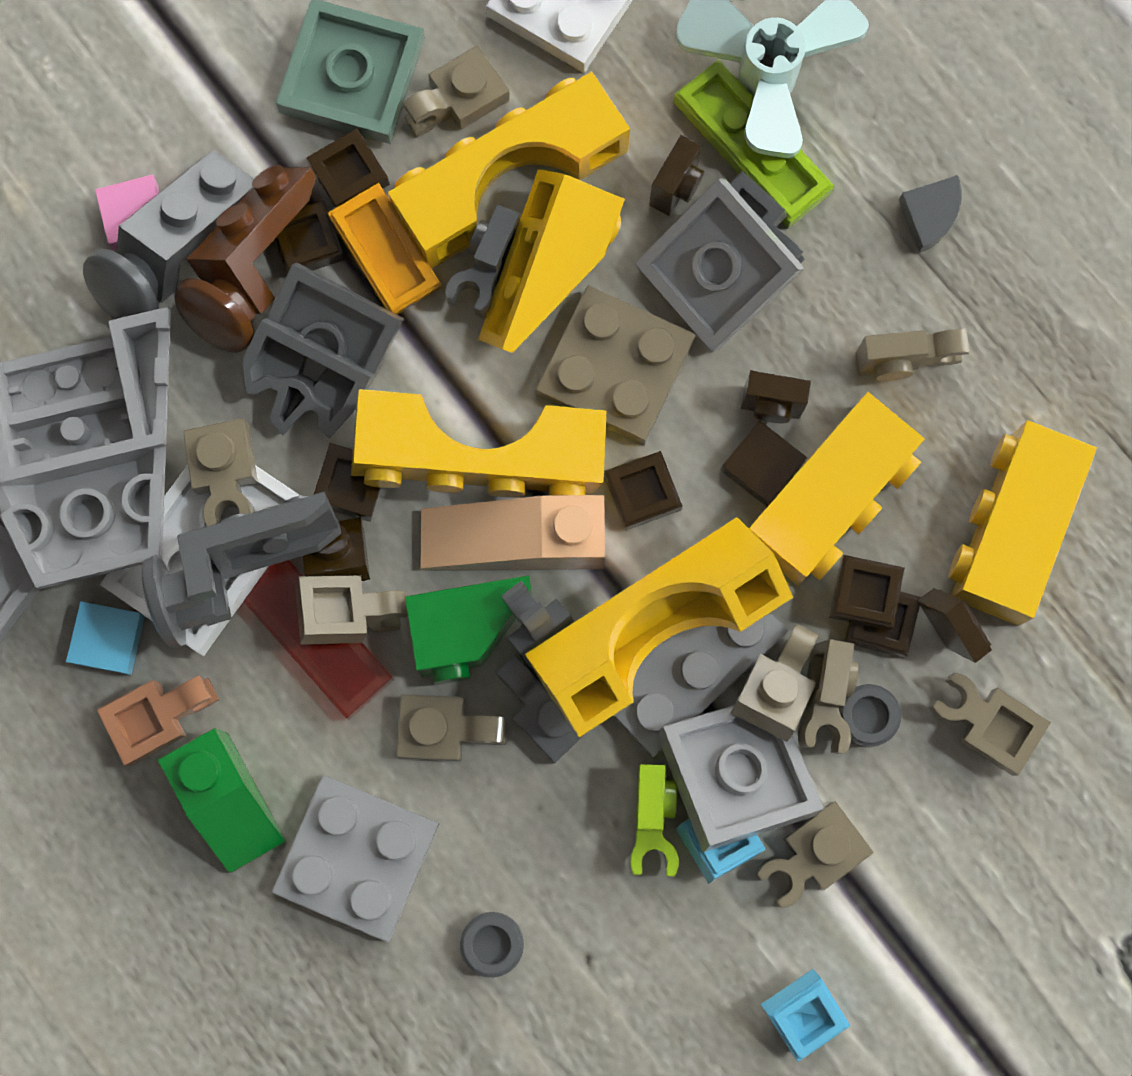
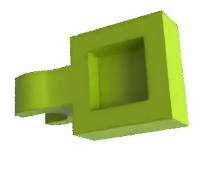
M640 764L637 767L635 846L630 855V868L633 875H642V859L645 853L650 850H658L665 856L666 876H675L678 871V853L674 846L664 838L662 833L664 818H675L677 799L675 780H665L666 765Z

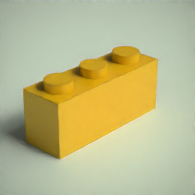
M867 392L749 529L774 553L782 573L798 587L809 574H812L820 581L842 556L843 552L835 544L848 528L860 535L883 508L873 499L884 486L889 483L898 490L920 465L921 461L912 454L925 438L872 394Z
M1029 420L1022 424L1012 436L1006 433L1003 434L990 463V467L998 470L991 491L985 488L982 489L970 515L969 522L977 525L970 546L962 544L959 547L948 573V578L956 581L951 595L964 600L972 608L1017 626L1035 617L1097 447Z

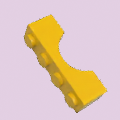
M592 71L578 80L567 78L552 87L546 94L545 99L531 108L525 110V108L520 107L505 114L497 122L495 129L476 140L473 137H469L459 141L447 151L443 160L426 170L423 167H418L405 173L397 180L394 189L388 192L389 200L433 269L470 246L472 236L478 225L477 216L481 200L490 185L501 175L526 165H545L562 170L575 179L582 180L628 152L630 127Z
M359 389L355 410L351 476L364 477V484L380 488L400 487L402 480L425 481L426 489L443 493L462 492L464 485L488 486V494L507 498L522 497L525 495V489L549 491V496L593 495L603 484L607 411L546 405L533 428L521 439L499 448L480 449L463 445L447 436L432 420L421 394Z
M736 517L525 655L549 696L580 738L633 703L632 687L635 674L646 656L663 641L685 630L702 626H721L741 632L792 599L793 595L774 553Z

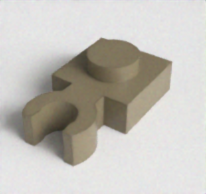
M950 329L934 334H926V330L868 335L864 337L855 353L858 376L876 374L878 381L905 379L912 376L913 370H918L921 365H952L961 363L962 355L969 353L966 329Z
M241 418L183 430L192 490L198 495L211 493L203 509L206 525L210 526L220 523L222 512L231 506L238 507L239 514L254 513L255 509L252 503L241 491V486L258 483L250 427L245 419Z
M959 673L949 675L945 682L960 692L962 699L960 706L957 709H952L943 702L936 700L929 706L930 712L941 721L950 723L961 721L969 726L959 742L1012 776L1019 775L1051 722L999 688L991 690L986 700H983L979 697L976 685L967 676Z
M834 801L816 816L811 817L783 838L794 853L788 859H771L764 862L758 868L755 875L759 881L768 878L775 871H781L787 875L789 888L785 894L775 900L778 907L784 908L793 905L800 899L804 891L805 881L810 877L820 890L824 891L871 856L874 851L838 803Z

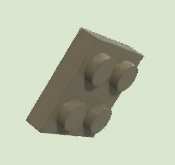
M587 285L536 388V396L560 407L607 411V429L645 445L691 350L696 334Z

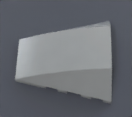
M169 307L108 321L110 337L5 362L0 361V517L35 588L39 590L142 565L144 560L156 554L162 559L171 309Z

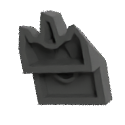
M294 263L267 318L261 320L242 359L245 391L254 395L267 388L278 391L269 420L282 436L304 412L313 410L318 414V429L330 439L356 409L359 389L368 390L404 318L305 266Z

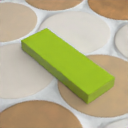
M718 59L675 93L673 103L738 175L743 171L786 211L787 217L782 221V224L789 229L831 195L835 186L801 149L794 157L783 158L757 153L748 146L744 134L754 97Z

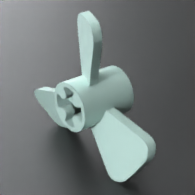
M690 0L678 22L676 41L685 52L741 62L739 82L754 97L744 134L748 146L760 154L791 158L798 154L802 145V135L790 93L794 89L803 57L861 41L867 33L869 22L850 0H825L798 26L783 18H767L753 26L729 0ZM764 55H770V58H774L772 68L759 62L763 59Z

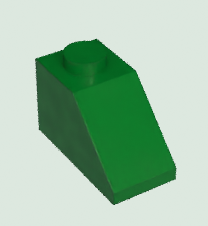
M529 575L405 596L416 669L421 677L432 675L433 684H447L467 680L470 678V668L482 667L517 619L504 603L501 596L520 581L524 583L532 595Z
M213 728L158 759L187 817L229 873L235 872L287 842L229 733Z

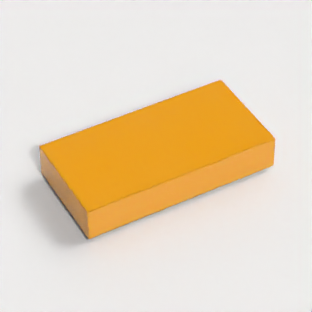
M379 183L327 213L334 228L385 309L397 315L441 289L442 284Z

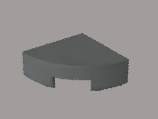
M958 175L902 193L899 202L919 253L936 245L956 220L962 199Z

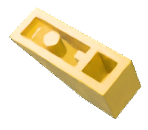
M538 169L478 340L513 353L604 258L608 245L614 241L621 225L620 212L625 199L566 174Z

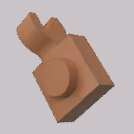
M199 675L166 694L159 681L151 680L97 711L124 766H133L186 737L179 719L199 712L220 699L210 679L206 678L203 680Z

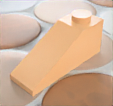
M604 495L534 496L421 509V570L604 568Z

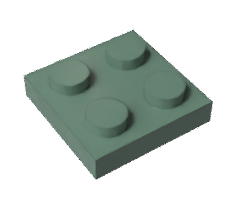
M311 0L275 103L278 112L349 133L358 129L363 137L391 144L403 102L405 101L425 40L423 28L322 0Z

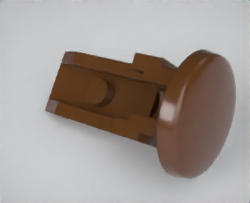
M276 165L259 173L252 182L253 188L238 204L231 206L220 214L216 220L217 227L187 258V261L200 279L188 278L180 283L174 295L175 305L180 316L190 329L205 342L217 349L231 353H238L246 349L254 336L253 327L250 322L257 314H262L276 299L253 265V262L309 202L316 180V175L311 167L283 168L280 165Z

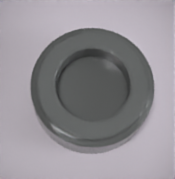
M864 684L857 686L853 695L850 698H846L845 706L839 707L841 717L850 727L851 743L859 747H876L888 742L896 734L901 723V709L897 699L890 691L879 685Z
M486 912L478 915L467 924L461 935L460 951L466 965L480 976L494 978L509 973L516 967L523 954L524 937L519 925L511 917L500 912Z

